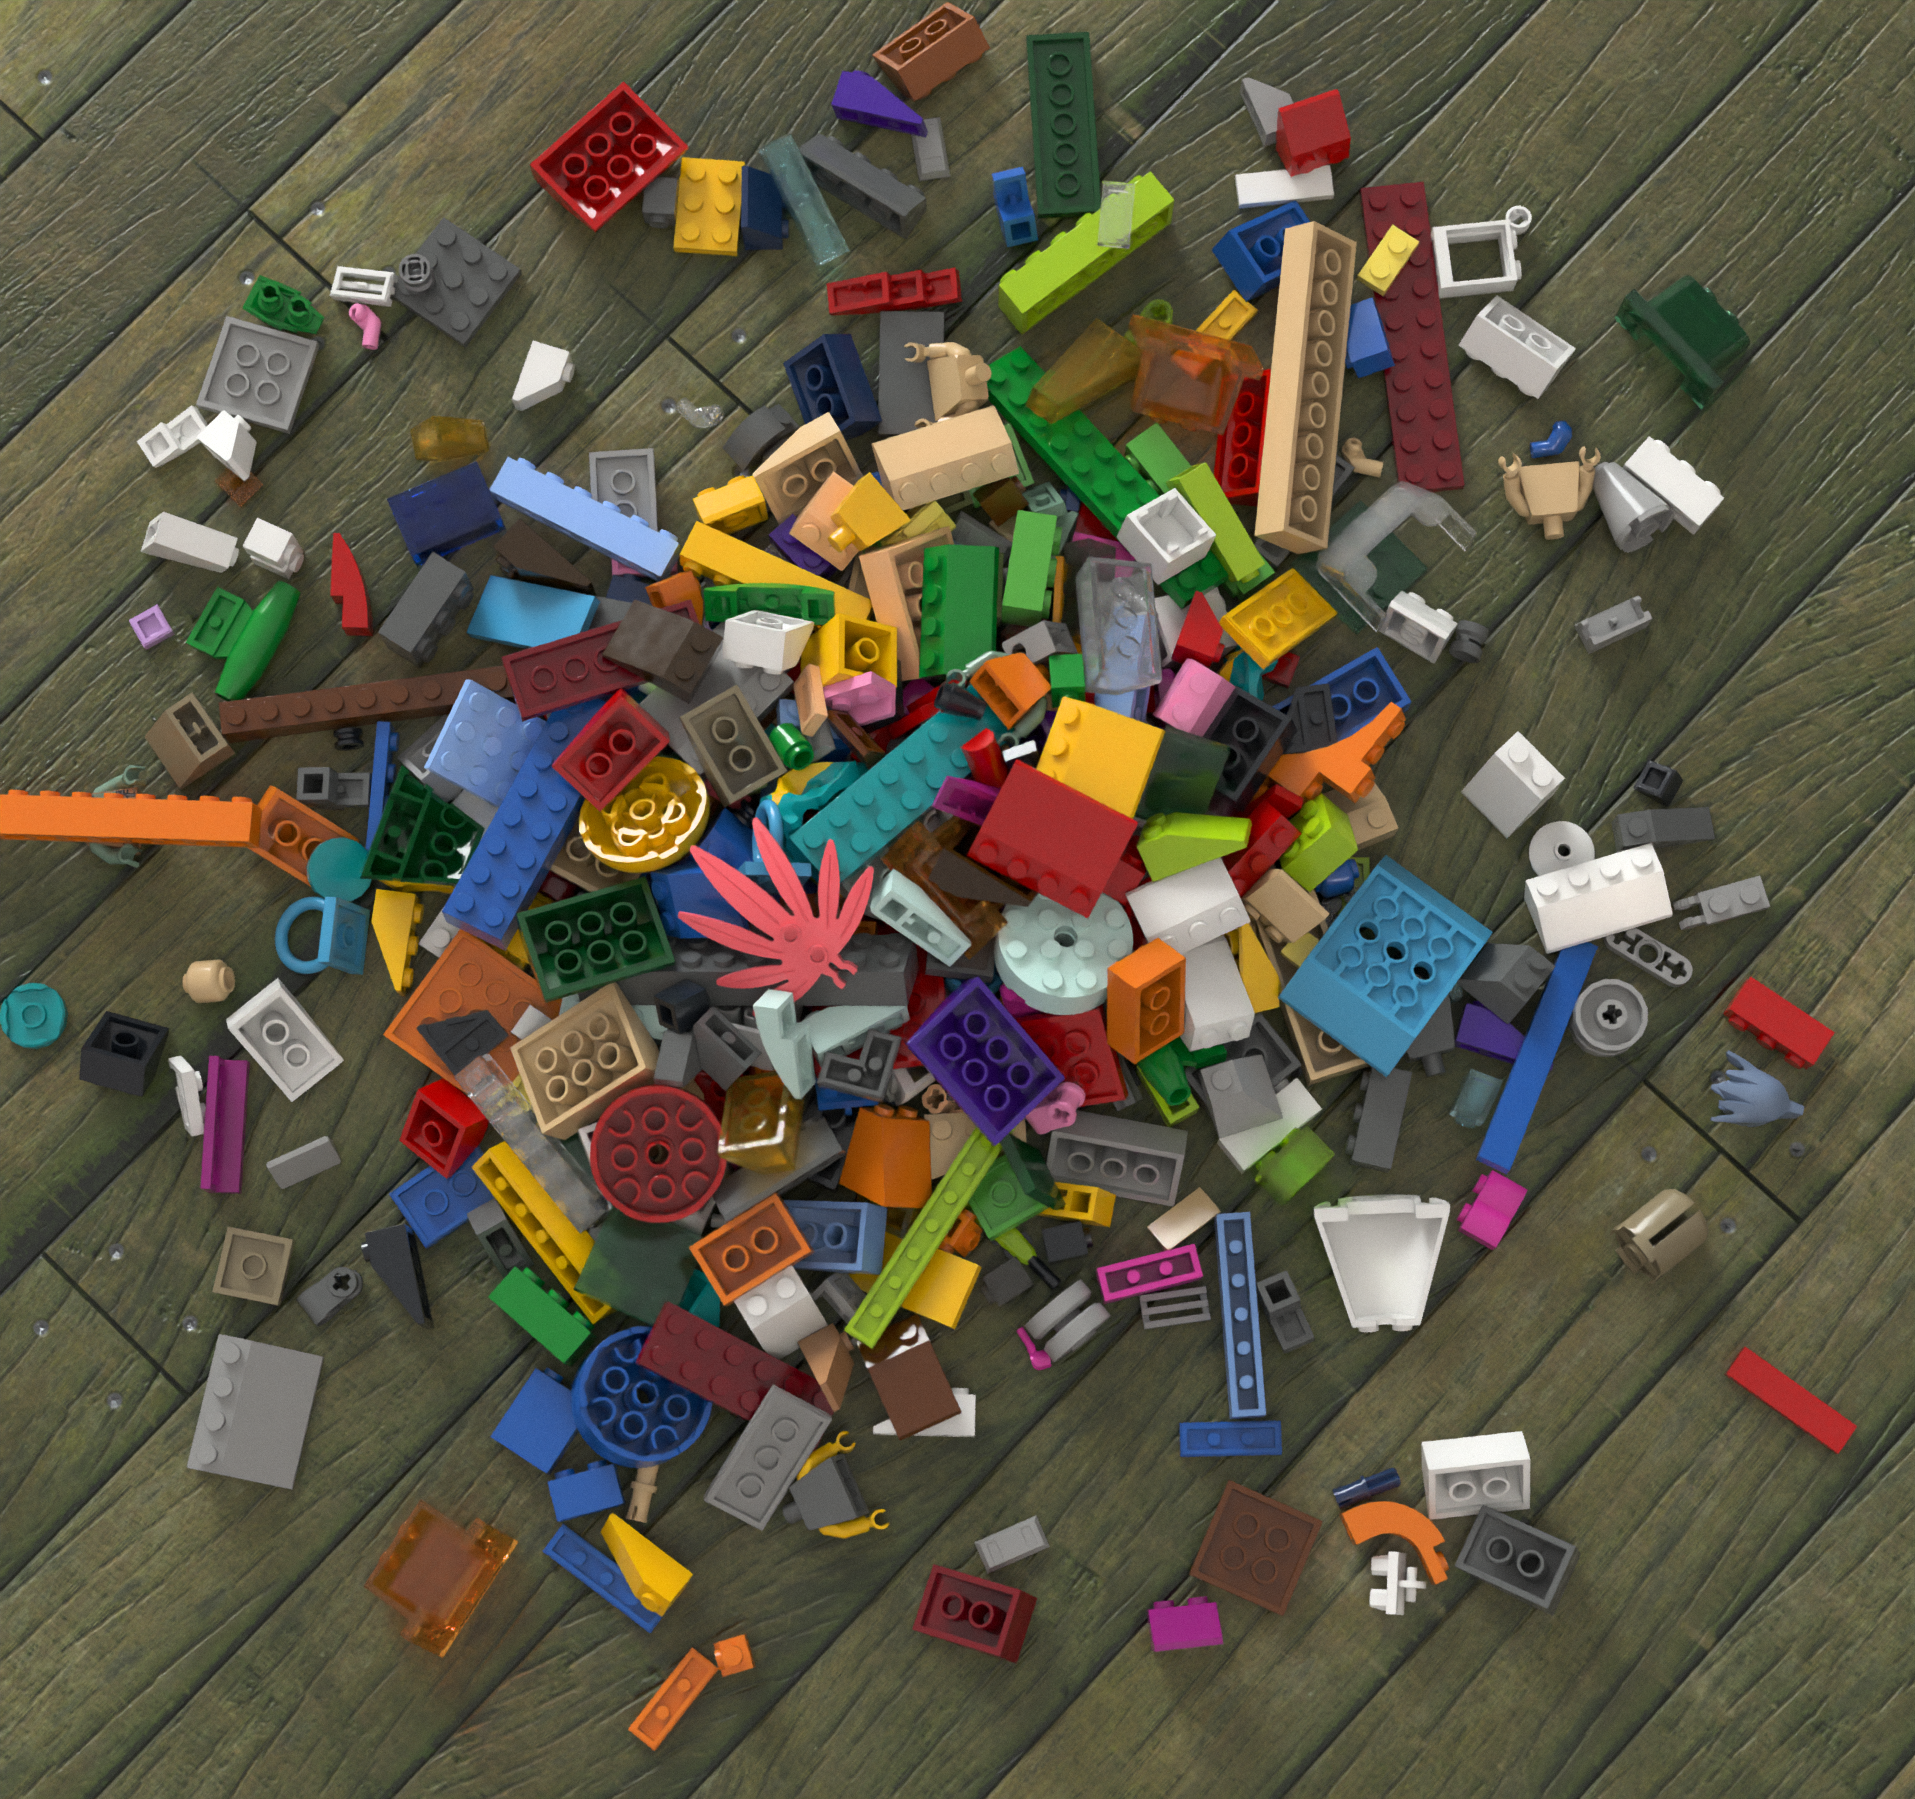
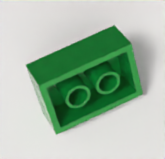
M515 1266L488 1297L560 1361L571 1368L598 1338L591 1332L595 1326L578 1311L574 1315L569 1313L566 1309L570 1304L553 1289L548 1293L542 1289L545 1282L532 1270L526 1267L521 1271Z

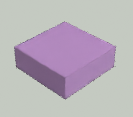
M158 605L129 620L145 650L174 635Z

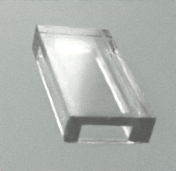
M1103 181L1097 246L1129 249L1135 194L1134 183Z

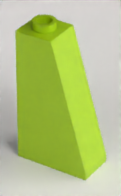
M1206 462L1193 465L1165 482L1169 490L1176 488L1216 534L1210 550L1229 574L1228 579L1230 582L1241 580L1244 584L1260 574L1257 569L1265 565Z

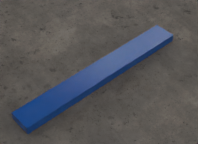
M1585 942L1558 951L1553 964L1556 967L1549 974L1476 1160L1505 1174L1510 1171L1598 946Z

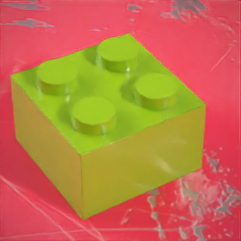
M1322 793L1315 799L1307 801L1302 806L1300 812L1289 821L1302 834L1279 859L1282 870L1308 892H1311L1358 851L1348 815Z

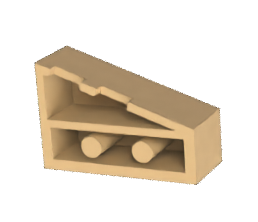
M964 1112L924 1115V1119L930 1122L932 1184L942 1180L976 1127ZM1025 1118L1018 1124L1012 1134L1026 1142ZM1002 1149V1151L1000 1152V1154L998 1155L997 1158H999V1157H1001V1156H1003V1155L1005 1154V1152H1004L1003 1149Z

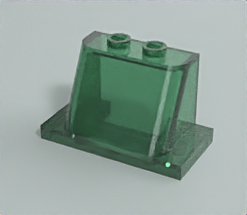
M1684 275L1648 302L1633 289L1624 297L1615 316V320L1636 341L1645 334L1686 376L1680 388L1701 409L1705 408L1713 400L1723 383L1718 374L1744 353L1750 345V339L1739 325L1737 317L1731 311H1725L1717 302L1715 294L1709 288H1703L1689 275Z

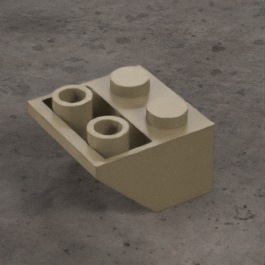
M190 693L166 709L144 736L181 790L235 754L202 703L193 693Z

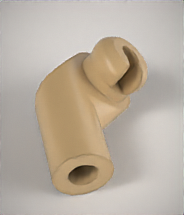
M1347 439L1342 447V456L1346 462L1354 467L1353 472L1380 478L1383 462L1367 459L1361 449L1362 442L1359 439Z

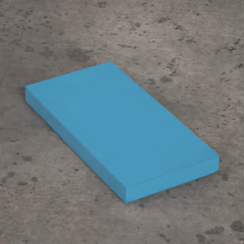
M490 575L466 633L472 638L529 649L588 631L600 600L591 595Z

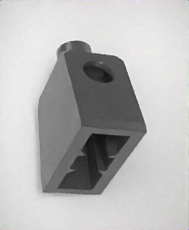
M1449 994L1403 1055L1406 1063L1422 1060L1427 1078L1446 1073L1441 1055L1452 1052L1455 1048Z

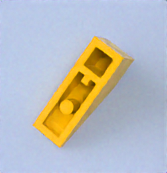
M1055 1182L1066 1205L1057 1211L1048 1208L1037 1214V1216L1069 1222L1081 1221L1082 1224L1110 1228L1116 1195L1099 1187Z
M612 1512L604 1524L601 1534L634 1596L641 1601L647 1610L656 1612L662 1617L686 1588L693 1574Z

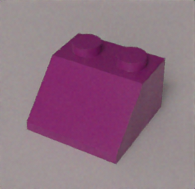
M1208 1596L1187 1598L1188 1605L1174 1607V1600L1153 1602L1154 1609L1147 1610L1151 1651L1157 1652L1223 1644L1216 1602L1208 1603Z

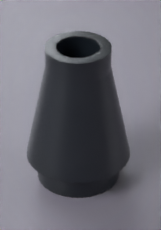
M943 682L934 701V707L940 709V713L973 718L978 721L982 718L987 702L980 700L954 682L951 684Z

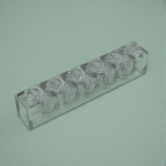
M490 1054L478 1056L454 1076L455 1080L579 1233L589 1230L590 1227H593L614 1209L608 1201L602 1198L603 1194L601 1195L600 1190L559 1139L542 1134L532 1106Z

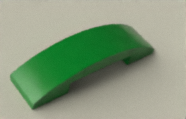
M746 583L714 586L704 589L706 621L725 622L727 619L753 610L813 621L814 625H824L836 616L835 592L817 587L780 583Z

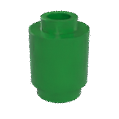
M781 724L771 732L769 740L781 761L788 768L802 770L810 765L814 758L812 745L794 724Z

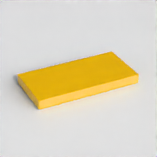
M1291 568L1226 613L1219 620V624L1264 670L1330 622L1337 615V612L1294 568Z
M885 1228L882 1271L905 1237V1235ZM937 1249L904 1300L901 1308L955 1329L982 1267ZM847 1273L858 1287L867 1294L879 1277V1275Z

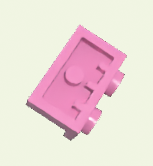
M872 671L823 687L826 705L832 708V710L848 712L860 726L895 715L896 686Z

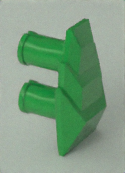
M261 275L257 278L242 307L246 312L279 331L285 329L296 334L300 331L316 335L325 318L311 306L312 302L301 296L300 291Z

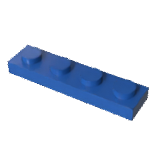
M377 721L366 840L367 852L389 797L390 783L395 782L397 767L396 764H392L393 752H398L399 732H395L391 722Z

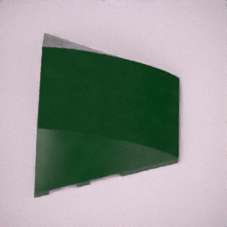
M401 765L365 858L360 879L456 886L478 847L485 828L454 804H447L433 793V788L427 784L425 786L409 775L410 771Z

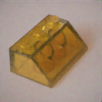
M777 1071L738 1077L726 1092L717 1151L719 1157L762 1175L795 1170L805 1095L802 1099H795L782 1082Z

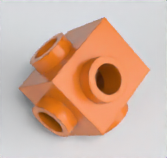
M964 1208L938 1249L950 1254L956 1252L965 1258L969 1251L976 1248L980 1241V1234L983 1231L974 1222L977 1217Z

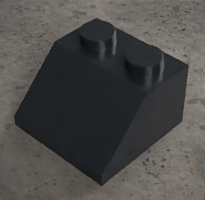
M106 1011L81 1048L79 1080L143 1097L155 1078L169 1034V1028Z

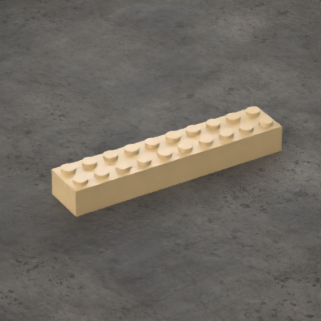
M1315 221L1285 229L1255 526L1256 537L1297 554L1327 549L1357 244V242Z

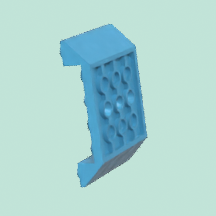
M1385 855L1304 960L1278 998L1387 1077L1493 932ZM1359 928H1370L1375 934V939H1364L1360 935ZM1395 947L1399 949L1402 959L1394 960L1390 958L1387 954V948ZM1420 966L1425 968L1429 973V979H1419L1414 973V967Z

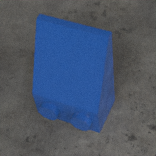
M1296 200L1229 230L1212 249V252L1246 302L1280 285L1285 229L1310 222Z
M683 859L665 868L651 872L653 881L651 889L654 897L657 899L659 916L666 935L681 939L708 938L678 918L680 911L714 918L749 930L747 919L735 910L716 890L697 862Z

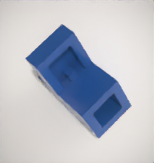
M1023 167L993 173L994 201L1007 247L1037 241L1035 215L1029 201Z

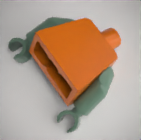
M987 651L966 664L965 670H950L946 676V683H949L951 680H958L960 683L957 685L964 689L966 680L971 678L969 682L1008 729L1012 727L1015 729L1012 733L1003 734L998 740L999 745L1003 741H1008L1012 747L1018 746L1020 738L1023 737L1025 739L1043 721L1048 704L1045 695L1051 690L1048 682L1049 671L1042 664L1034 666L1025 654L1020 652L1009 655L1008 653Z

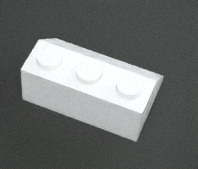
M1496 296L1476 316L1459 343V346L1465 349L1468 356L1475 360H1481L1490 366L1496 375L1508 378L1518 385L1521 392L1528 396H1534L1537 399L1548 389L1576 350V348L1499 296Z
M1221 857L1155 882L1150 881L1125 893L1147 942L1150 943L1159 938L1180 954L1251 922Z
M1522 1431L1421 1442L1422 1473L1429 1520L1477 1515L1482 1505L1498 1512L1530 1509V1456Z

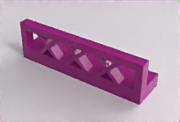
M209 1056L200 1189L208 1193H242L250 1062L247 1060H224L220 1056Z

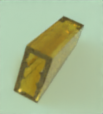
M1096 318L1033 386L1025 406L1031 409L1037 416L1053 424L1136 378L1140 374L1148 354Z

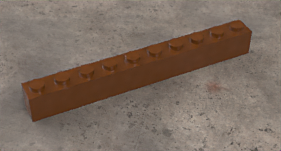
M496 666L220 702L219 712L222 735L229 743L372 725L377 724V721L395 722L445 714L449 715L466 679L473 680L514 704L516 702L504 667Z

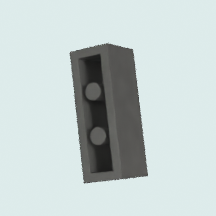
M1372 1066L1369 1071H1363L1359 1090L1365 1091L1362 1103L1356 1102L1352 1122L1357 1123L1355 1136L1349 1135L1345 1154L1350 1155L1349 1164L1385 1173L1391 1170L1412 1072L1393 1068L1390 1074L1385 1077Z

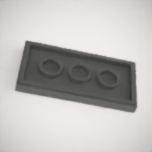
M880 311L879 413L882 422L878 424V437H894L919 429L915 427V423L919 419H926L932 423L939 422L935 421L927 361L931 359L926 357L920 363L905 360V358H914L917 352L916 348H907L905 345L912 342L929 347V344L944 343V312Z

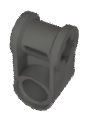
M338 1267L319 1282L306 1289L297 1298V1302L314 1324L319 1327L332 1319L341 1308L360 1294L363 1288V1279L355 1270ZM342 1276L351 1278L348 1281L350 1287L348 1290L339 1288L343 1284Z

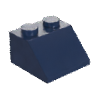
M742 166L741 229L745 250H783V239H789V219H783V208H789V189H783L781 177L749 166Z

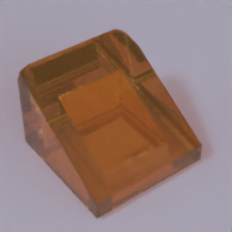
M229 468L214 481L239 507L263 486L251 471L249 477L243 481Z

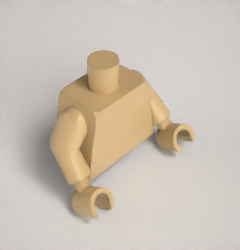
M912 342L905 345L907 348H916L917 351L914 358H905V360L920 363L926 357L931 359L927 361L935 421L942 422L977 411L979 407L988 401L987 381L991 378V369L984 363L980 355H971L969 349L955 342L929 344V347ZM919 419L916 421L915 427L923 428L935 423L926 419Z
M1585 446L1580 449L1579 456L1583 462V465L1580 467L1579 461L1522 466L1521 459L1514 453L1513 464L1506 467L1505 458L1503 456L1499 458L1498 464L1506 472L1503 476L1506 500L1520 516L1525 517L1528 524H1543L1545 539L1554 540L1564 537L1563 522L1573 520L1576 513L1584 508L1593 489L1595 468L1593 466L1598 464L1601 458L1597 447L1595 448V456L1591 459L1584 458L1586 453Z

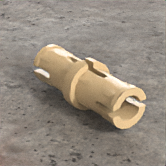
M659 1465L638 1468L635 1482L631 1481L630 1485L633 1491L626 1519L647 1523L652 1495L657 1492L658 1488L655 1486Z

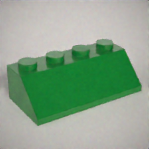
M947 544L924 548L919 678L943 683L946 681V676L950 670L960 669L963 671L966 669V664L985 652L996 651L998 547Z

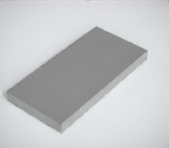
M772 1385L704 1494V1501L763 1531L832 1420L831 1415Z

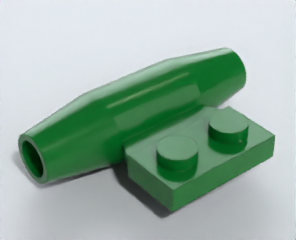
M278 580L253 611L244 599L219 587L216 588L188 637L186 644L216 660L226 659L215 690L217 696L227 702L243 700L261 678L288 631L301 595L300 591Z
M1179 1036L1140 1060L1137 1064L1147 1081L1169 1105H1179L1185 1102L1191 1095V1089L1183 1065L1194 1066L1197 1069L1225 1062L1227 1051L1223 1044L1189 1051Z

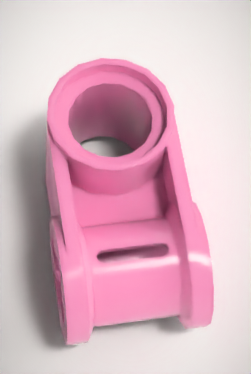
M1061 1083L1025 1118L1039 1135L1062 1127H1069L1074 1124L1077 1118L1076 1110L1084 1103L1085 1093L1080 1086L1074 1083Z

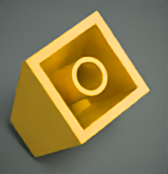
M838 613L809 637L801 654V673L808 664L819 666L822 686L825 687L872 671L894 684L897 688V627Z

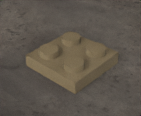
M228 1227L213 1293L280 1306L295 1240Z

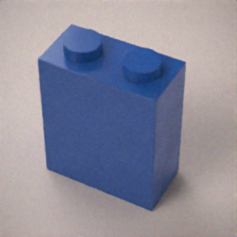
M547 1367L544 1372L535 1368L490 1437L546 1474L551 1475L579 1431L571 1409V1390L560 1384L563 1380L562 1376Z

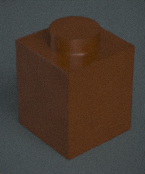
M1016 475L1011 479L1007 477L985 484L973 493V496L997 527H1000L1014 516L1018 510L1023 509L1029 504L1022 495L1027 490Z

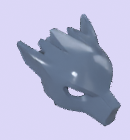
M1729 1050L1726 1052L1729 1063L1739 1070H1727L1725 1074L1730 1080L1712 1084L1711 1090L1723 1099L1719 1100L1718 1109L1727 1115L1711 1117V1121L1757 1127L1777 1119H1796L1803 1115L1805 1106L1790 1100L1785 1087L1779 1080L1757 1069L1737 1054Z

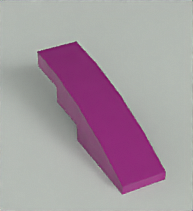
M946 776L932 806L982 826L1001 789L971 780Z

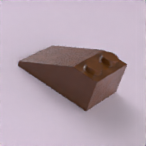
M918 1314L887 1327L873 1350L860 1341H856L900 1441L962 1413Z

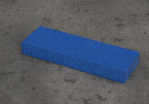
M1281 1421L1179 1423L1180 1457L1282 1455Z

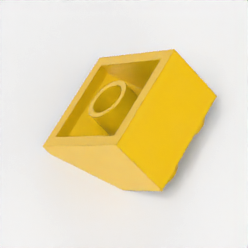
M753 475L747 478L745 476L735 477L727 483V486L719 489L714 487L707 488L697 494L698 497L693 498L694 507L700 522L727 535L769 519L765 499Z

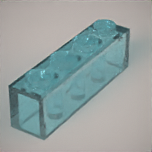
M785 134L759 148L758 151L815 264L822 266L850 251L792 135Z

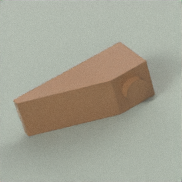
M831 1323L798 1341V1344L833 1412L841 1407L854 1366V1361L849 1354V1351L853 1350L854 1347L846 1332L843 1331L839 1334L834 1324Z

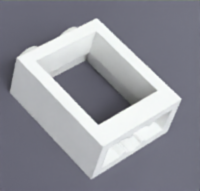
M1509 219L1432 228L1431 241L1439 299L1514 290L1517 280L1521 279V264L1519 260L1514 258L1513 249H1517V235L1515 230H1510ZM1498 239L1503 277L1453 282L1448 244Z

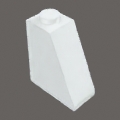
M162 512L150 521L141 552L222 573L229 566H234L239 548L235 547L237 538Z

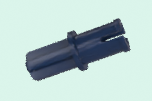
M1390 1468L1366 1478L1361 1475L1359 1480L1332 1490L1341 1510L1366 1499L1372 1501V1496L1400 1486L1401 1480L1397 1470Z

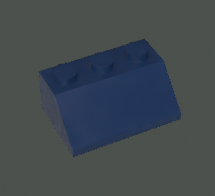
M823 334L783 363L805 424L829 412L846 441L863 435L882 422L851 334Z

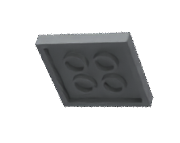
M443 217L416 253L426 257L431 265L435 276L433 288L426 294L414 295L405 288L403 280L399 275L397 283L393 284L395 293L394 295L391 294L390 297L466 348L522 272L521 269Z

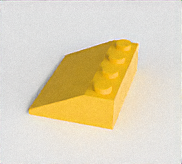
M1063 697L1036 769L1133 819L1165 731L1099 706Z

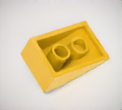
M1249 923L1223 934L1232 952L1254 1013L1278 1008V997L1282 990L1279 976Z

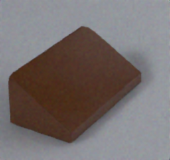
M827 710V720L834 733L868 770L886 756L880 746L848 712Z

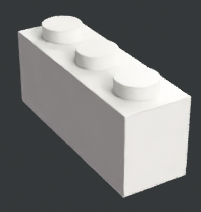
M1649 436L1624 464L1623 469L1669 505L1674 512L1673 518L1694 535L1719 507L1724 497L1720 495L1721 492L1716 485L1710 481L1704 482L1695 474V469L1689 463L1683 460L1679 461L1670 454L1671 451L1665 443L1660 440L1655 441Z
M1298 1078L1291 1083L1285 1079L1273 1088L1283 1119L1218 1140L1217 1144L1241 1174L1322 1110Z

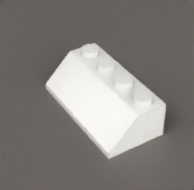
M1652 843L1534 877L1525 882L1524 899L1547 954L1666 919L1673 915L1664 872Z

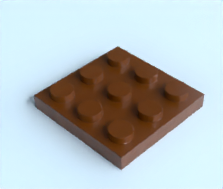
M1228 1480L1189 1575L1284 1616L1323 1521Z

